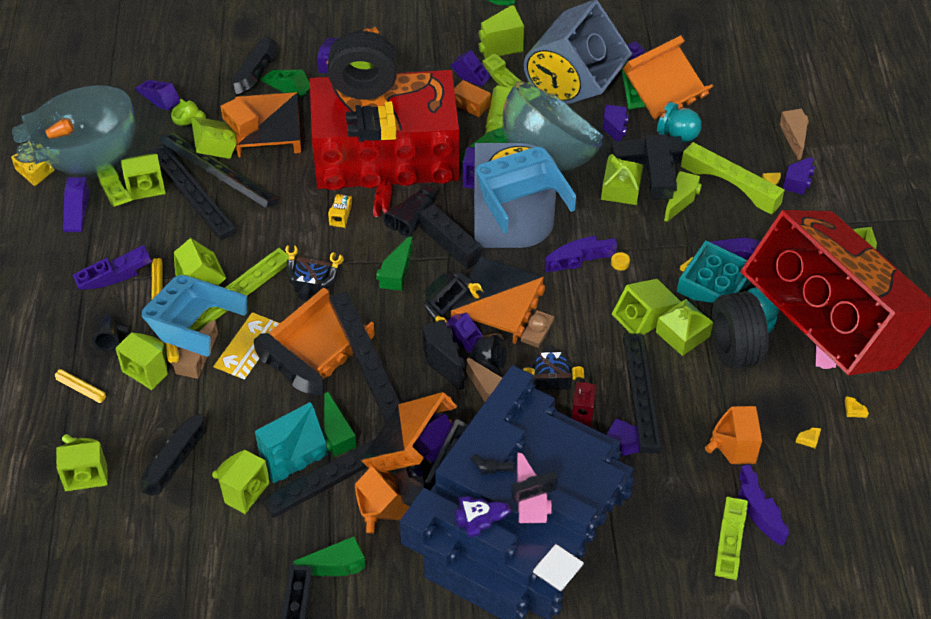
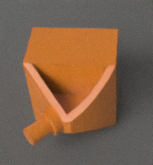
M756 406L730 407L714 428L710 443L705 447V450L708 453H712L716 448H719L731 464H756L762 443Z
M371 466L355 484L358 506L361 515L365 518L364 522H367L366 533L368 534L375 533L377 519L400 520L410 507L402 502L397 480L390 472Z

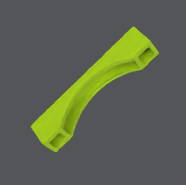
M694 142L683 152L682 168L694 174H710L731 182L740 188L753 201L756 207L771 215L781 205L785 191L781 187Z

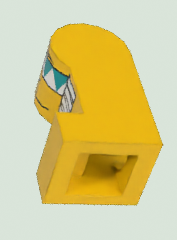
M336 195L333 206L328 212L330 226L346 227L352 206V196ZM335 217H341L342 221L338 222L334 219Z

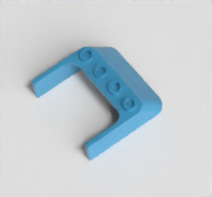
M542 147L530 148L478 165L476 169L484 201L504 234L508 233L509 218L501 204L524 196L553 189L559 193L571 212L575 211V193L548 152Z
M179 275L174 277L143 308L142 317L162 341L208 357L211 354V337L189 328L210 307H219L245 316L247 313V296L186 275Z

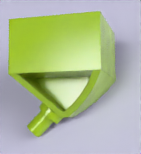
M146 154L121 160L127 191L132 200L166 194L157 154Z
M611 154L607 161L601 200L637 205L643 165L617 159Z
M192 238L174 252L176 276L186 275L217 286L226 279L215 253Z
M685 299L658 317L656 333L683 356L710 337L713 322Z
M131 333L115 348L122 372L147 388L153 390L168 375L165 342L146 334Z
M65 434L62 437V441L66 444L57 447V471L65 491L108 485L107 463L100 442L90 438H72Z
M246 450L238 452L225 460L212 473L215 479H219L225 504L244 514L247 513L270 484L266 461Z

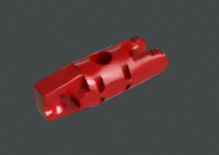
M386 177L381 178V182L376 188L373 215L375 217L381 215V210L385 213L390 209L392 186Z

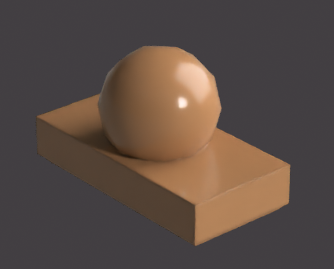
M537 310L530 317L529 324L521 337V342L539 348L554 322V316Z

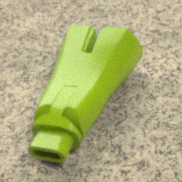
M496 86L493 89L485 133L501 127L507 128L514 114L526 99L522 91L503 86Z

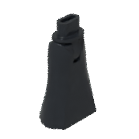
M426 186L424 189L421 188L405 201L385 212L382 219L386 227L394 231L398 229L400 234L409 237L420 222V212L433 204L437 191L429 186Z

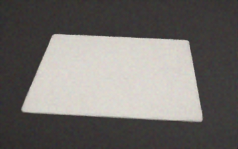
M555 544L533 572L562 591L584 563Z

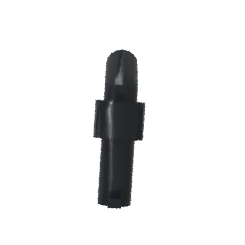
M478 454L471 457V461L481 470L482 475L496 474V471H510L514 473L513 462L496 463L495 460L490 459L484 462Z

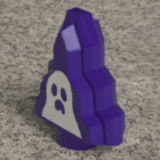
M471 496L459 497L460 508L455 509L458 528L465 527L469 538L480 535L481 530L490 528L493 521L502 520L511 513L508 503L499 501L487 502L483 498L473 499Z

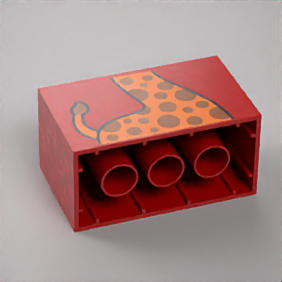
M452 70L397 73L395 84L388 92L377 98L367 100L355 99L342 94L332 85L328 77L310 78L312 145L317 189L339 190L344 187L360 186L374 188L380 184L381 178L384 177L390 181L391 185L399 184L402 186H409L414 183L435 182L444 184L449 181H459V126ZM392 101L396 124V139L371 141L364 139V142H359L358 136L348 137L346 112L356 111L355 105L377 107L385 106V102Z
M782 210L740 271L847 375L897 369L931 325V298L833 211Z

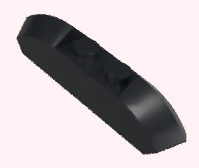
M264 37L259 41L231 79L235 96L243 94L255 85L263 70L275 58L277 45L270 37Z
M261 333L254 339V349L260 360L265 364L271 365L275 371H280L289 382H293V387L309 394H324L322 376L268 333Z
M202 414L195 415L182 422L173 431L174 435L169 437L163 450L157 453L155 460L147 465L141 480L142 493L153 496L162 492L205 434L206 430Z
M420 464L394 469L402 502L408 506L412 505L423 488L427 489Z

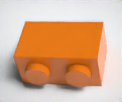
M464 80L454 88L456 107L477 117H480L490 107L491 93Z
M239 97L221 105L223 120L240 138L259 129L258 115L252 112L247 103H243Z

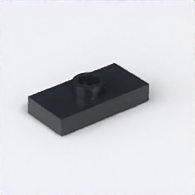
M555 471L539 476H531L524 481L512 484L511 497L514 503L556 490L558 477Z

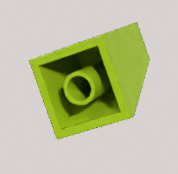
M514 5L481 23L479 50L481 53L483 52L485 59L494 53L502 56L523 51L524 25Z
M652 279L626 285L612 315L630 333L645 335L657 327L658 317L681 303V301L658 279Z

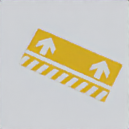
M251 313L213 367L245 379L259 360L254 349V339L261 333L269 334L280 323Z

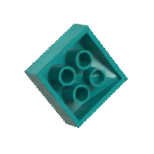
M705 240L681 275L677 292L693 300L714 303L721 295L744 292L750 281L740 271L748 260Z
M311 402L255 431L259 456L266 461L268 476L273 483L286 479L288 475L304 469L310 463L319 461L327 455L326 442Z

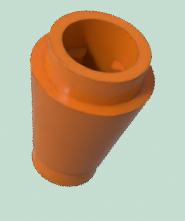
M62 118L45 131L51 140L71 135V132L75 130L69 118Z

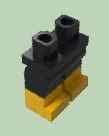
M392 101L385 102V106L377 107L355 105L356 111L346 112L348 137L358 136L359 142H364V139L369 141L396 139V124Z

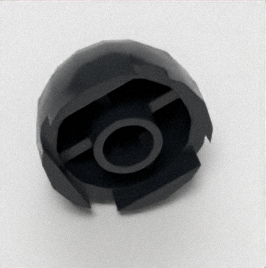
M490 333L478 338L471 350L472 359L493 373H500L499 369L504 368L506 362V347H502L501 342L504 341L503 336L498 333Z

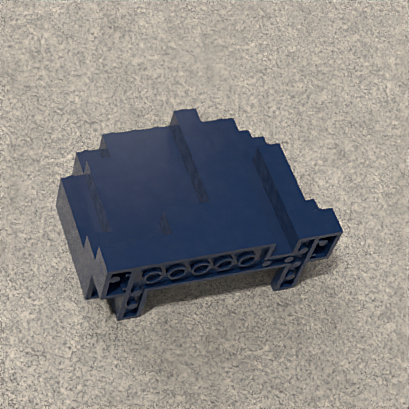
M513 365L435 471L436 484L431 491L423 488L400 520L401 544L424 556V575L426 579L501 619H524L529 610L544 619H551L553 615L557 616L563 605L560 602L564 593L536 575L533 570L555 544L577 559H582L586 552V544L588 542L592 543L597 533L596 528L598 525L602 526L607 517L606 513H611L615 504L621 506L624 500H629L633 491L631 487L635 480L632 477L634 468L618 461L622 453L619 451L621 442L557 412L556 407H554L555 398L535 389L533 384L534 375ZM518 453H523L536 476L555 471L558 477L557 489L547 493V500H551V514H547L546 523H519L518 502L514 503L511 497L512 484L518 482ZM478 454L484 462L487 459L495 460L496 463L513 462L514 473L510 471H496V474L482 475L481 470L471 461V457ZM471 496L473 499L483 498L487 502L508 503L511 508L509 515L502 520L493 521L490 528L481 530L480 535L470 538L465 527L458 528L455 517V509L460 508L459 497Z

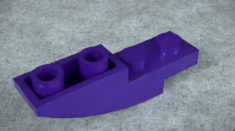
M590 236L567 243L545 258V273L582 267V261L612 257L616 253V239L597 241L596 236Z
M142 245L112 261L105 258L73 274L79 290L105 287L138 275L136 270L151 263L152 260L146 247Z
M750 464L742 466L739 475L742 484L738 495L739 499L748 501L746 512L759 529L780 546L784 545L789 535V529L787 524L782 521L780 507L775 504L773 498L766 499L763 489H760L758 485V476L756 472L752 471Z

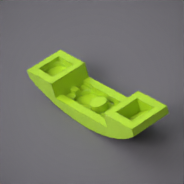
M495 53L482 61L488 73L500 86L522 91L526 98L525 102L540 95V91L529 82L524 84L506 68V62Z
M113 166L96 171L100 184L113 207L132 201L128 191L122 186Z
M726 497L715 576L737 580L747 500Z

